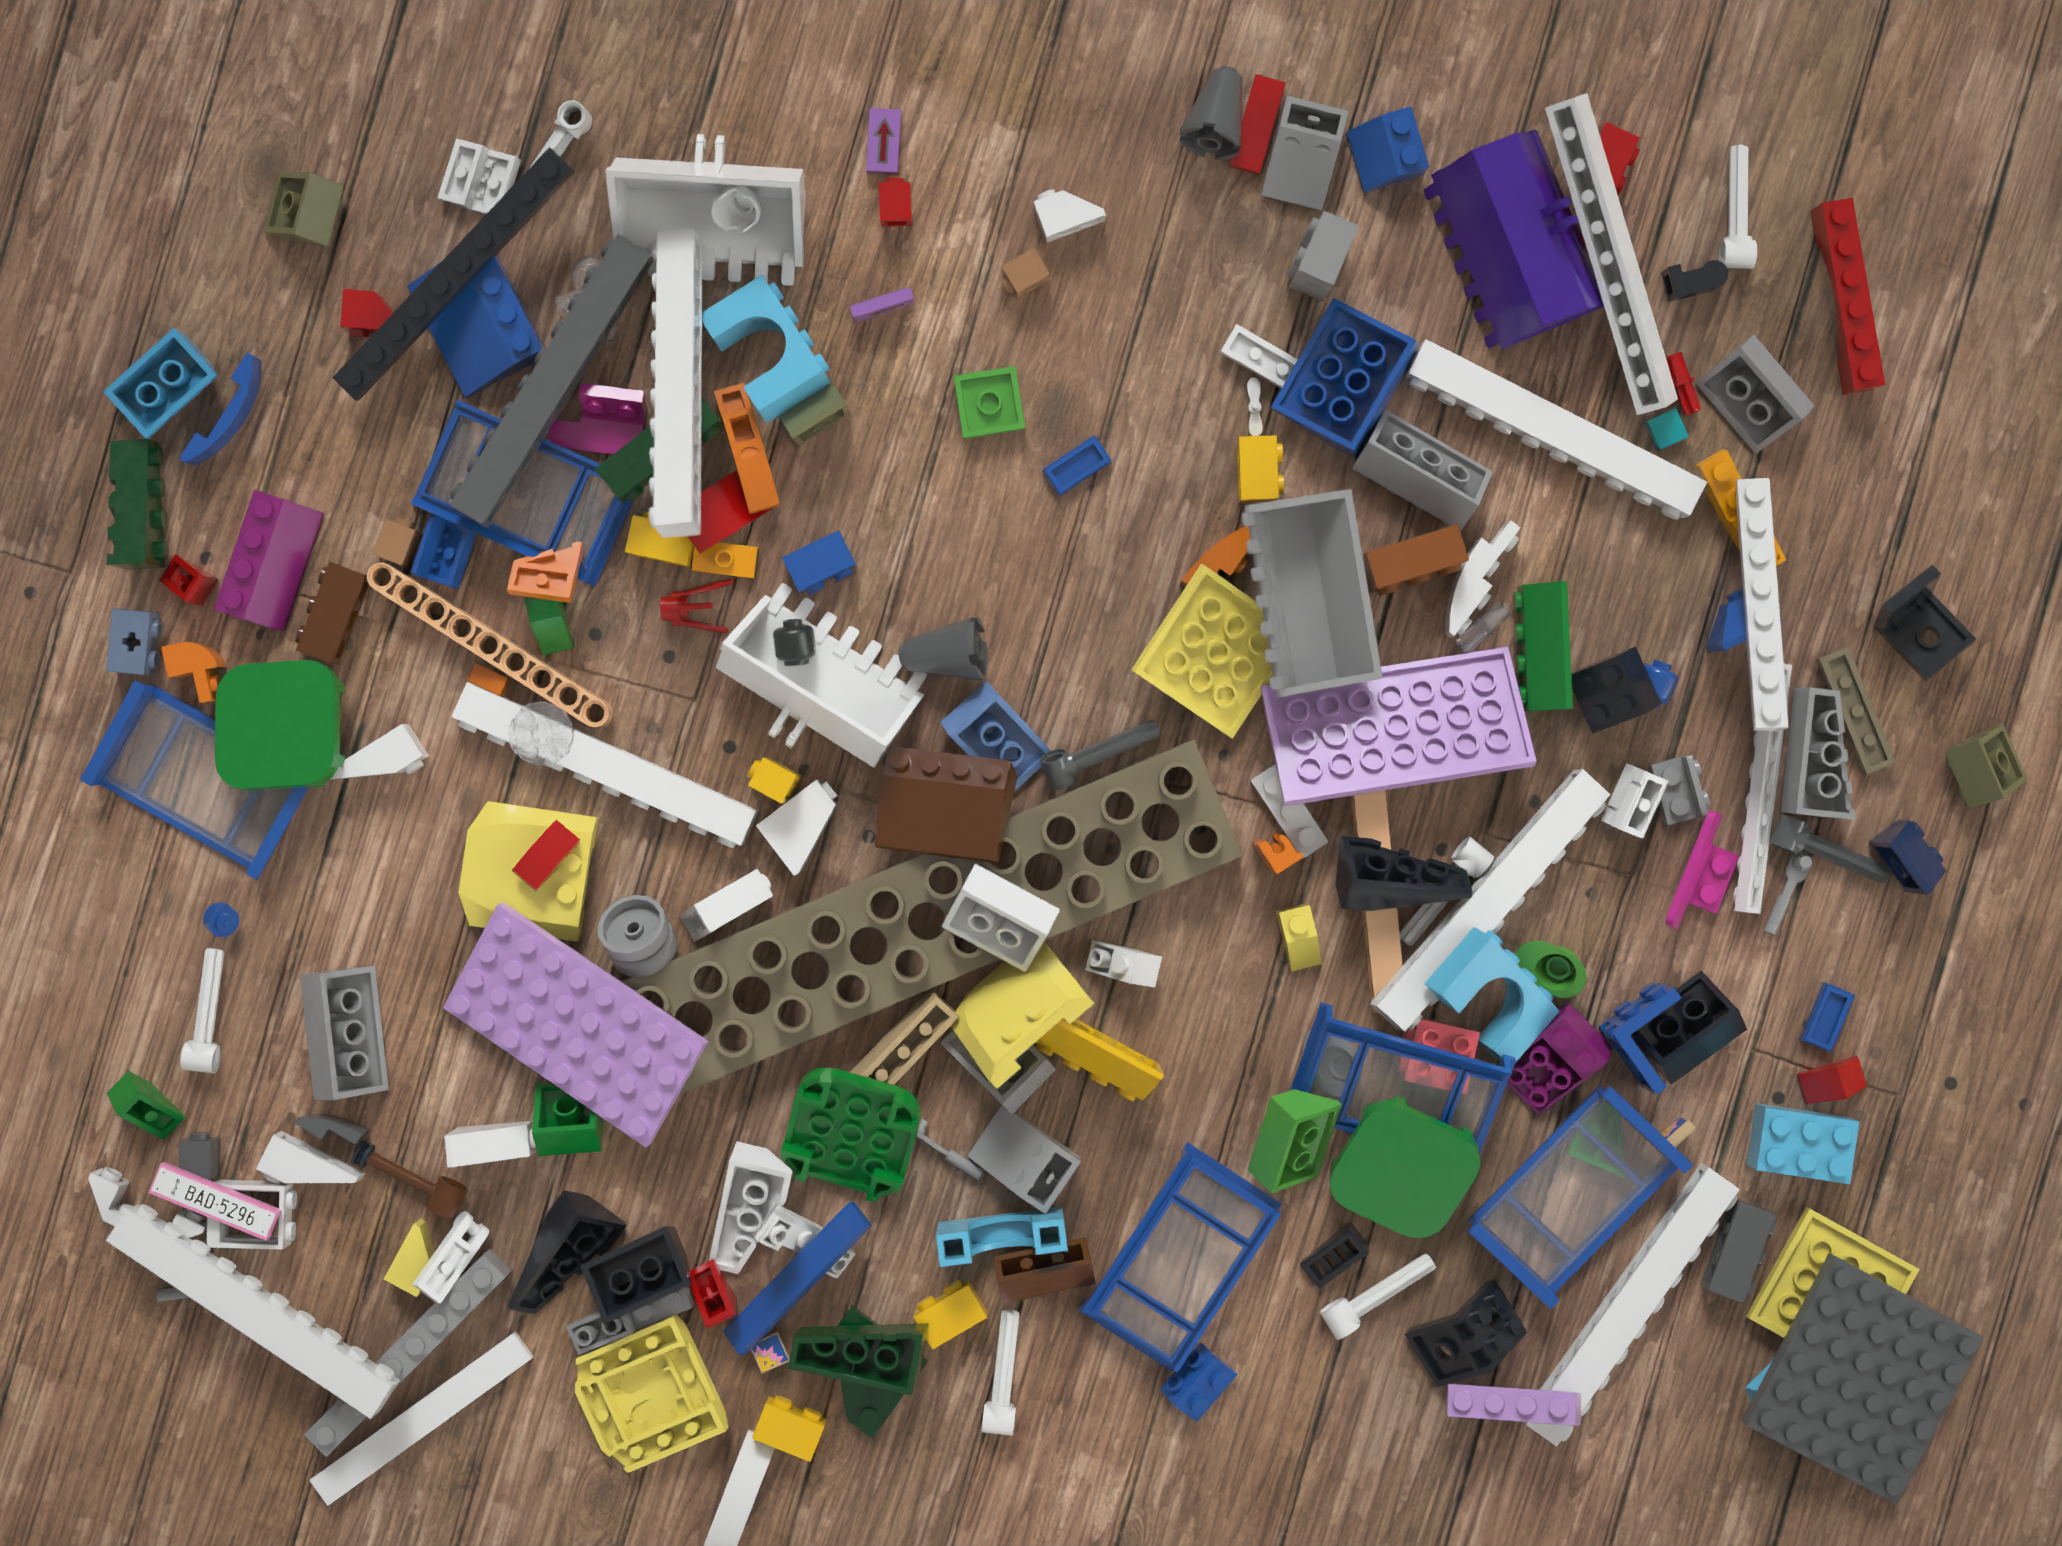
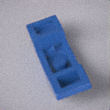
M248 352L246 353L230 378L241 385L209 436L206 437L196 432L180 456V460L193 466L197 465L221 450L238 432L249 415L258 393L261 379V360Z

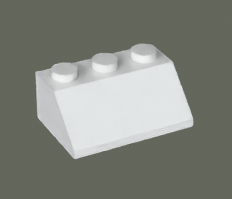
M975 864L941 927L1026 972L1047 937L1060 909Z

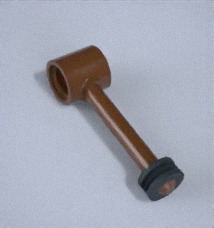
M365 1140L354 1149L351 1159L353 1164L357 1162V1165L361 1168L369 1164L429 1195L425 1204L427 1209L441 1217L454 1219L468 1192L466 1186L445 1176H440L434 1184L374 1153L376 1146L370 1145V1143L367 1144Z

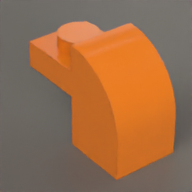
M180 642L162 646L161 650L168 678L179 679L193 675L199 703H215L218 684L221 681L220 677L215 675V670L227 668L222 656L212 647L199 643Z

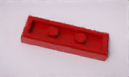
M1255 74L1241 125V147L1238 155L1231 158L1229 167L1260 175L1286 82Z

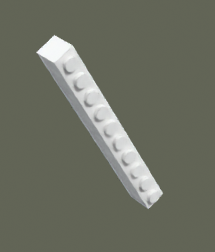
M1585 93L1548 106L1545 110L1636 414L1639 415L1668 407L1678 397L1589 97Z
M690 228L657 232V245H653L652 248L653 259L656 264V273L652 275L653 289L656 292V302H652V315L656 321V330L651 333L652 345L655 350V359L651 361L652 376L655 379V389H651V403L653 408H655V418H651L650 429L654 437V448L650 449V461L654 467V477L650 478L649 486L651 495L654 497V507L649 510V519L651 526L655 527L662 538L701 535L702 242L695 229Z
M1427 339L1421 343L1404 378L1410 380L1409 385L1422 392H1426L1428 389L1438 394L1437 399L1444 404L1454 406L1456 403L1466 409L1465 413L1468 416L1480 421L1485 418L1494 423L1493 427L1496 430L1507 435L1513 432L1521 436V442L1535 449H1538L1540 446L1550 451L1549 456L1562 463H1566L1568 460L1578 465L1577 470L1589 477H1594L1596 474L1606 479L1605 484L1608 487L1621 492L1625 489L1634 494L1633 499L1648 506L1653 503L1661 507V513L1669 518L1678 520L1679 517L1683 519L1690 516L1707 484V481Z
M466 683L451 716L460 720L458 726L465 730L476 733L478 728L489 733L487 739L502 746L505 745L506 741L517 746L516 752L532 759L535 754L546 759L544 764L562 772L563 767L575 772L573 777L582 782L591 784L592 780L603 784V791L617 797L621 793L633 797L630 803L648 810L649 806H653L661 810L659 816L677 823L678 818L689 822L688 829L699 834L706 835L707 831L719 836L717 839L719 843L734 848L736 844L744 845L759 812L755 808L506 697L494 694L474 683Z
M1584 769L1573 770L1471 887L1473 892L1471 898L1460 899L1372 1000L1370 1005L1397 1030L1406 1031L1407 1028L1409 1030L1413 1029L1421 1021L1423 1016L1420 1013L1427 1005L1432 1006L1439 1000L1424 983L1473 927L1484 933L1488 930L1497 933L1505 923L1503 918L1510 910L1515 911L1521 906L1525 900L1523 895L1530 887L1534 888L1541 883L1546 876L1544 873L1546 868L1551 863L1556 864L1565 855L1566 850L1564 848L1571 840H1577L1585 832L1586 827L1584 825L1591 817H1597L1607 805L1605 800L1611 794Z
M1701 1163L1540 1390L1581 1393V1416L1589 1410L1592 1404L1590 1399L1597 1390H1602L1610 1379L1609 1373L1615 1364L1619 1365L1628 1354L1627 1347L1634 1338L1638 1339L1643 1334L1647 1325L1645 1322L1652 1313L1655 1314L1664 1304L1666 1292L1670 1287L1674 1288L1680 1282L1683 1276L1681 1271L1688 1262H1693L1701 1251L1700 1245L1706 1236L1710 1237L1719 1226L1718 1219L1723 1212L1729 1211L1734 1206L1738 1198L1736 1194L1740 1190L1706 1165ZM1524 1422L1556 1447L1561 1441L1564 1442L1569 1438L1574 1428L1573 1425Z
M138 1204L126 1209L106 1239L108 1243L371 1419L380 1412L400 1381L394 1376L395 1373L391 1368L380 1363L377 1365L367 1358L368 1354L357 1346L350 1347L341 1341L342 1337L336 1331L329 1328L323 1329L314 1323L315 1318L309 1313L302 1310L296 1311L288 1305L289 1301L284 1296L278 1293L271 1294L262 1288L263 1284L260 1280L251 1275L244 1276L236 1270L237 1267L233 1262L223 1257L218 1258L210 1253V1248L205 1243L199 1240L192 1241L183 1235L184 1230L172 1222L166 1223L158 1218V1213L153 1208L144 1204L141 1206Z

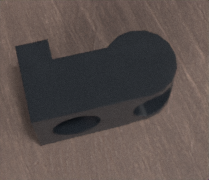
M1711 260L1698 269L1682 272L1681 264L1667 267L1661 274L1668 302L1716 290L1727 281L1728 269L1726 265L1721 261Z

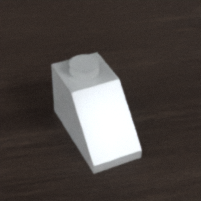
M1054 189L1045 191L1037 196L1038 200L1033 201V209L1046 243L1104 222L1106 217L1103 208L1064 190L1057 193Z

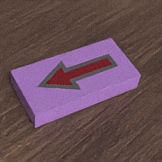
M870 108L867 173L898 175L902 114L900 109Z
M907 287L851 305L850 309L854 321L857 323L913 305L915 302L911 289Z

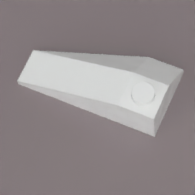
M736 1141L730 1157L709 1261L714 1259L722 1271L739 1274L756 1248L758 1241L754 1237L776 1206H783L786 1202L793 1171L767 1148Z

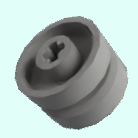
M633 895L621 898L607 908L598 923L599 940L617 971L626 976L640 978L653 975L663 969L675 954L677 948L676 934L659 902L649 896Z

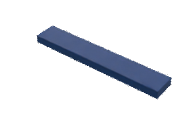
M849 1201L723 1330L739 1355L745 1356L872 1227V1224L855 1202Z

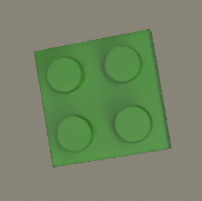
M1016 366L953 376L963 439L1025 430Z

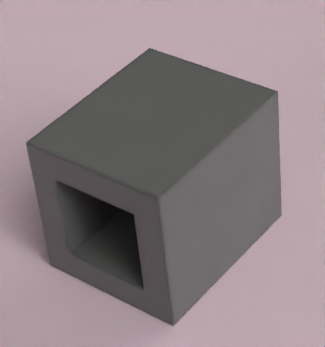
M191 1132L190 1137L179 1141V1168L208 1180L218 1176L220 1173V1137H210V1132Z

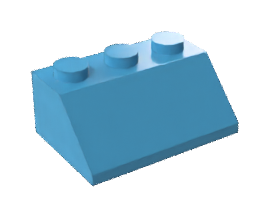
M173 328L103 392L145 439L148 440L218 377V374L208 358L185 333Z

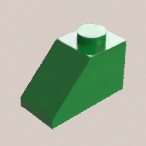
M524 597L530 625L542 654L549 655L574 649L564 602Z
M129 1070L107 1092L117 1116L162 1140L185 1119L184 1114L152 1083Z

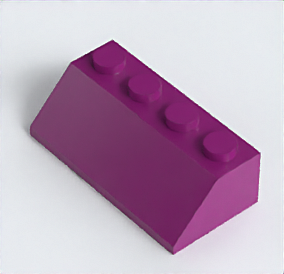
M254 489L214 610L284 632L324 513Z

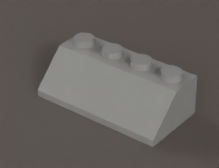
M1386 409L1383 411L1352 467L1363 477L1373 480L1387 488L1389 492L1413 503L1418 509L1432 514L1448 526L1458 524L1460 531L1479 506L1493 473L1490 469Z
M375 965L300 974L314 1100H338L389 1090Z

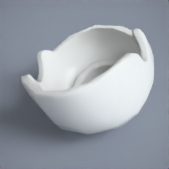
M730 184L721 189L714 197L710 207L713 222L725 232L731 229H740L742 232L747 231L759 222L762 212L758 195L744 185Z

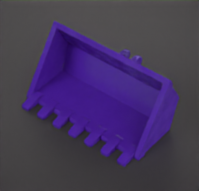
M1537 130L1516 132L1475 148L1431 175L1434 183L1424 188V194L1427 200L1439 196L1444 207L1434 213V218L1438 225L1449 220L1454 232L1444 238V243L1447 249H1452L1459 245L1464 257L1456 261L1454 267L1458 274L1467 270L1471 272L1474 282L1464 287V291L1468 299L1480 294L1484 307L1475 311L1474 316L1477 323H1482L1488 319L1491 321L1494 332L1484 337L1488 348L1500 343L1502 350L1604 307L1590 258L1576 226L1579 220L1576 215L1572 216L1568 207L1571 204L1570 198L1563 195Z

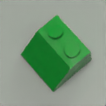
M536 1083L532 1136L538 1156L602 1151L603 1118L553 1083Z

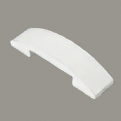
M748 1429L704 1546L738 1545L775 1449L752 1439L754 1431Z

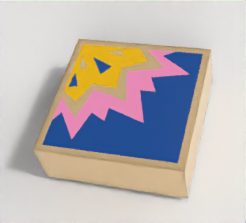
M1680 1116L1661 1134L1676 1147L1695 1131V1126L1688 1119Z
M779 1330L764 1336L751 1349L761 1373L787 1363L790 1359V1354Z

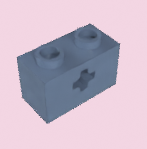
M112 608L106 671L154 676L155 670L158 669L160 664L157 642L163 633V622L160 620L159 613ZM133 639H139L141 641L140 646H133Z

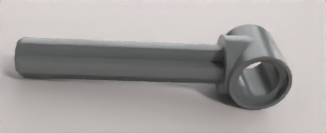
M1149 720L1072 754L1065 749H1055L1047 752L1040 758V762L1050 789L1061 790L1073 785L1077 780L1078 771L1159 737L1160 729L1155 720Z
M1781 814L1769 844L1794 854L1804 850L1879 883H1885L1891 874L1889 866L1810 833L1807 823L1788 815Z

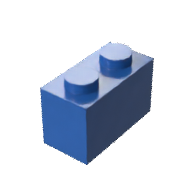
M839 530L782 557L798 592L801 594L807 592L808 596L825 588L823 583L835 578L836 582L850 577L853 575L851 569L857 567Z

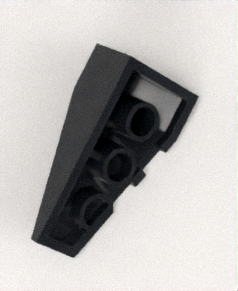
M1341 836L1336 889L1341 909L1375 911L1471 898L1473 894L1465 869L1432 858L1423 861L1409 856L1410 851L1400 848L1396 852L1381 847V841L1371 838Z
M563 1190L544 1219L508 1304L510 1310L536 1314L564 1289L563 1283L575 1273L581 1275L583 1273L580 1265L590 1261L596 1254L604 1255L612 1247L627 1226L626 1223L589 1195Z

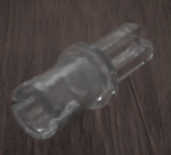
M1501 600L1497 601L1482 617L1474 619L1475 624L1456 640L1457 647L1463 653H1470L1486 637L1491 638L1494 635L1493 632L1513 615L1510 608L1503 604Z

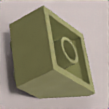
M279 171L264 232L310 245L328 246L329 241L334 235L335 227L333 224L335 216L342 204L341 193L343 185L309 172Z
M829 377L828 379L831 382L829 385L779 416L797 446H800L851 413Z
M2003 723L1959 741L1944 751L1947 766L1954 773L1959 784V794L1966 801L1969 809L2004 799L2028 781Z

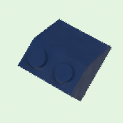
M1899 819L1869 842L1883 862L1891 868L1890 871L1905 892L1927 895L1934 889L1946 872V869L1941 864L1943 858L1934 847L1931 846L1929 848L1923 839L1925 834L1916 822Z

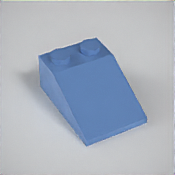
M987 680L940 722L948 735L969 756L1011 761L1018 776L1015 791L1042 767L1040 758L1051 751Z

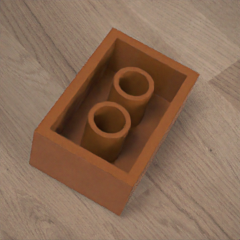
M1458 524L1372 550L1362 555L1369 593L1378 591L1379 596L1402 589L1400 584L1408 582L1409 587L1427 582L1432 579L1431 574L1436 572L1439 578L1462 570L1461 564L1469 561Z

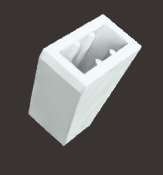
M815 780L756 825L794 876L803 870L838 805L834 800L838 795L827 781L822 784L819 780Z
M756 869L681 913L679 917L693 941L696 942L773 896L770 891L772 890L771 883L764 874H760L759 870Z
M533 1121L457 1127L445 1135L447 1168L531 1156L535 1153L536 1148L532 1136Z

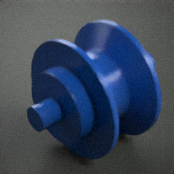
M218 902L206 909L203 915V924L213 935L227 937L237 929L239 915L228 904Z

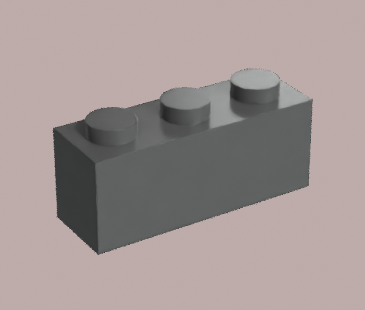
M1737 1198L1734 1206L1729 1211H1726L1700 1285L1708 1291L1744 1303L1746 1296L1749 1297L1753 1292L1755 1285L1753 1276L1756 1268L1760 1267L1764 1261L1766 1252L1763 1248L1767 1237H1771L1776 1227V1220L1774 1218L1776 1214L1766 1208Z

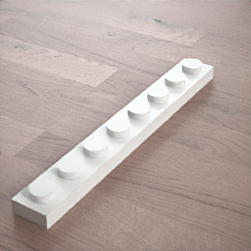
M1737 479L1735 491L1753 731L1786 730L1789 726L1770 479Z
M1784 663L1786 700L1788 702L1792 665ZM1784 730L1757 731L1754 735L1755 754L1754 762L1749 770L1751 785L1750 793L1745 801L1747 816L1746 824L1741 832L1743 847L1742 855L1737 863L1739 878L1738 886L1733 894L1734 911L1757 914L1761 912Z

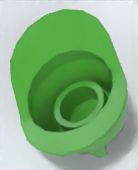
M1530 941L1521 945L1515 951L1514 955L1520 960L1518 966L1531 972L1537 979L1535 985L1543 987L1551 995L1558 998H1570L1578 995L1584 989L1587 981L1586 970L1571 949L1564 946H1555L1544 941Z

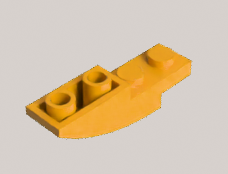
M1722 449L1696 464V467L1702 479L1707 481V490H1705L1707 497L1740 551L1735 482L1737 479L1742 478L1728 451ZM1774 536L1777 566L1786 561V558Z

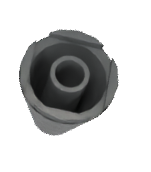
M1222 66L1212 71L1180 128L1179 135L1181 136L1179 141L1181 145L1196 155L1205 157L1206 152L1216 154L1215 159L1224 160L1231 159L1239 153L1242 125V77L1236 69Z
M971 617L905 639L903 646L899 647L901 665H905L908 671L971 680H984L983 675L987 674L988 648L987 642H982L979 633L985 632L981 619L979 617Z

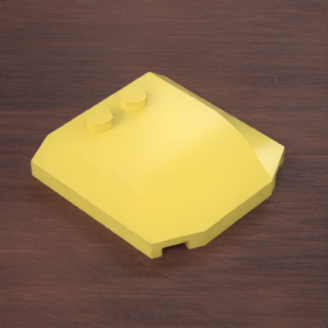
M488 801L467 830L458 893L469 926L485 928L497 904L504 902L557 939L579 942L585 912L583 906L591 852L595 845L599 817ZM557 819L580 839V843L558 865L553 875L535 892L514 874L512 869L536 840Z
M1043 942L1026 972L1003 961L972 988L955 1011L959 1017L951 1025V1028L989 1082L997 1089L1021 1068L1015 1060L1062 1018L1069 1024H1072L1094 1002L1051 948Z
M677 1314L638 1329L633 1334L585 1352L576 1358L578 1373L577 1381L575 1382V1394L600 1449L607 1456L610 1457L612 1455L625 1466L623 1469L628 1473L726 1432L729 1428L725 1408L687 1325Z

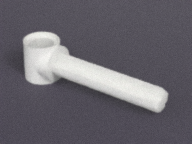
M570 100L564 102L559 107L558 118L554 122L558 126L532 165L549 147L561 157L573 137L579 139L581 135L590 130L592 116L583 105L577 101ZM574 111H581L582 117L579 123L569 125L570 114Z
M1734 145L1729 149L1728 236L1722 239L1720 243L1718 261L1725 264L1727 268L1753 269L1757 260V243L1751 236H1748V147Z
M1468 836L1456 848L1451 858L1455 863L1454 866L1467 871L1468 877L1478 878L1490 866L1494 856ZM1449 901L1422 904L1399 932L1400 939L1407 945L1412 946Z
M208 948L205 950L193 1040H188L183 1046L180 1058L182 1070L216 1073L220 1064L221 1049L216 1042H213L224 959V951L221 949Z
M1423 1254L1348 1302L1346 1298L1342 1297L1331 1302L1320 1311V1314L1336 1340L1342 1339L1360 1327L1361 1321L1359 1317L1432 1272L1436 1268L1435 1264L1428 1254Z
M1006 1309L1001 1312L991 1401H987L984 1404L982 1433L1013 1436L1016 1407L1010 1403L1020 1316L1019 1312Z

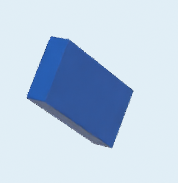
M1094 435L1045 467L1042 471L1060 497L1110 464L1112 460Z
M1823 982L1799 1040L1832 1053L1855 994Z

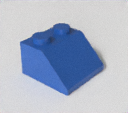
M1412 106L1380 115L1346 132L1364 193L1423 176L1429 168Z

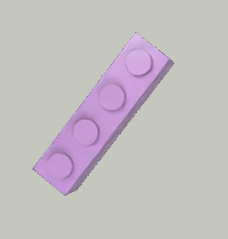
M1448 1384L1447 1416L1581 1426V1393Z

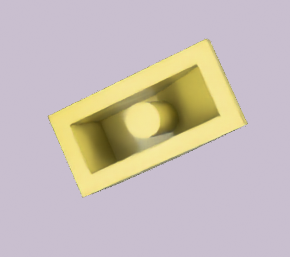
M1304 903L1277 910L1276 915L1291 972L1322 964L1318 935L1310 905Z
M420 1218L413 1224L384 1277V1280L415 1297H418L422 1292L412 1284L435 1253L425 1220Z

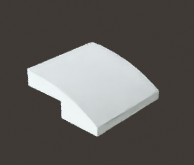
M456 138L437 198L486 215L514 185L522 160L516 156L490 150L483 145Z

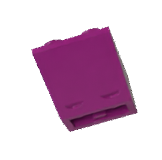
M1569 1002L1559 1010L1560 1012L1517 1060L1507 1083L1538 1116L1607 1064L1613 1048Z

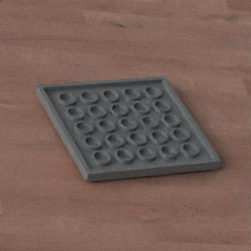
M1828 1253L1741 1422L1883 1498L1898 1504L1984 1337L1835 1255Z

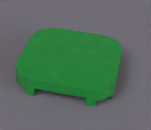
M310 660L244 664L236 666L227 672L218 684L215 706V764L222 780L234 788L249 792L300 787L316 789L326 786V782L334 776L338 768H343L345 755L340 754V694H346L344 682L340 681L336 673L326 665Z
M823 1067L814 1069L802 1078L794 1097L784 1143L781 1148V1160H785L786 1165L795 1173L794 1179L805 1183L807 1176L865 1192L867 1193L866 1201L878 1202L879 1197L891 1195L894 1192L898 1193L903 1185L921 1122V1107L918 1100L909 1091L899 1086L835 1068Z
M1394 1096L1393 1100H1382L1375 1104L1370 1102L1363 1109L1362 1119L1338 1158H1333L1330 1166L1331 1193L1336 1201L1346 1209L1397 1233L1412 1238L1429 1237L1438 1233L1446 1225L1477 1177L1481 1166L1479 1146L1473 1138V1133L1466 1127L1462 1126L1458 1130L1408 1106L1405 1098Z

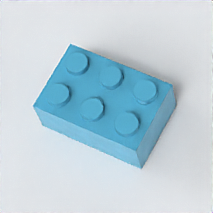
M1755 1103L1746 1165L1758 1171L1850 1184L1860 1122L1847 1116Z

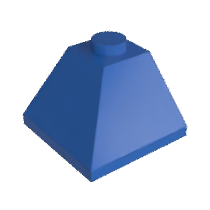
M1743 588L1726 596L1728 602L1720 605L1706 646L1708 653L1726 651L1747 640Z

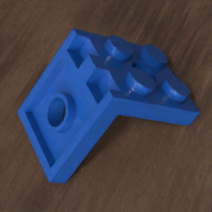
M1653 982L1639 991L1640 997L1631 1003L1625 1001L1613 1010L1615 1015L1598 1027L1641 1087L1657 1095L1667 1086L1630 1035L1680 1000L1681 996L1674 987Z

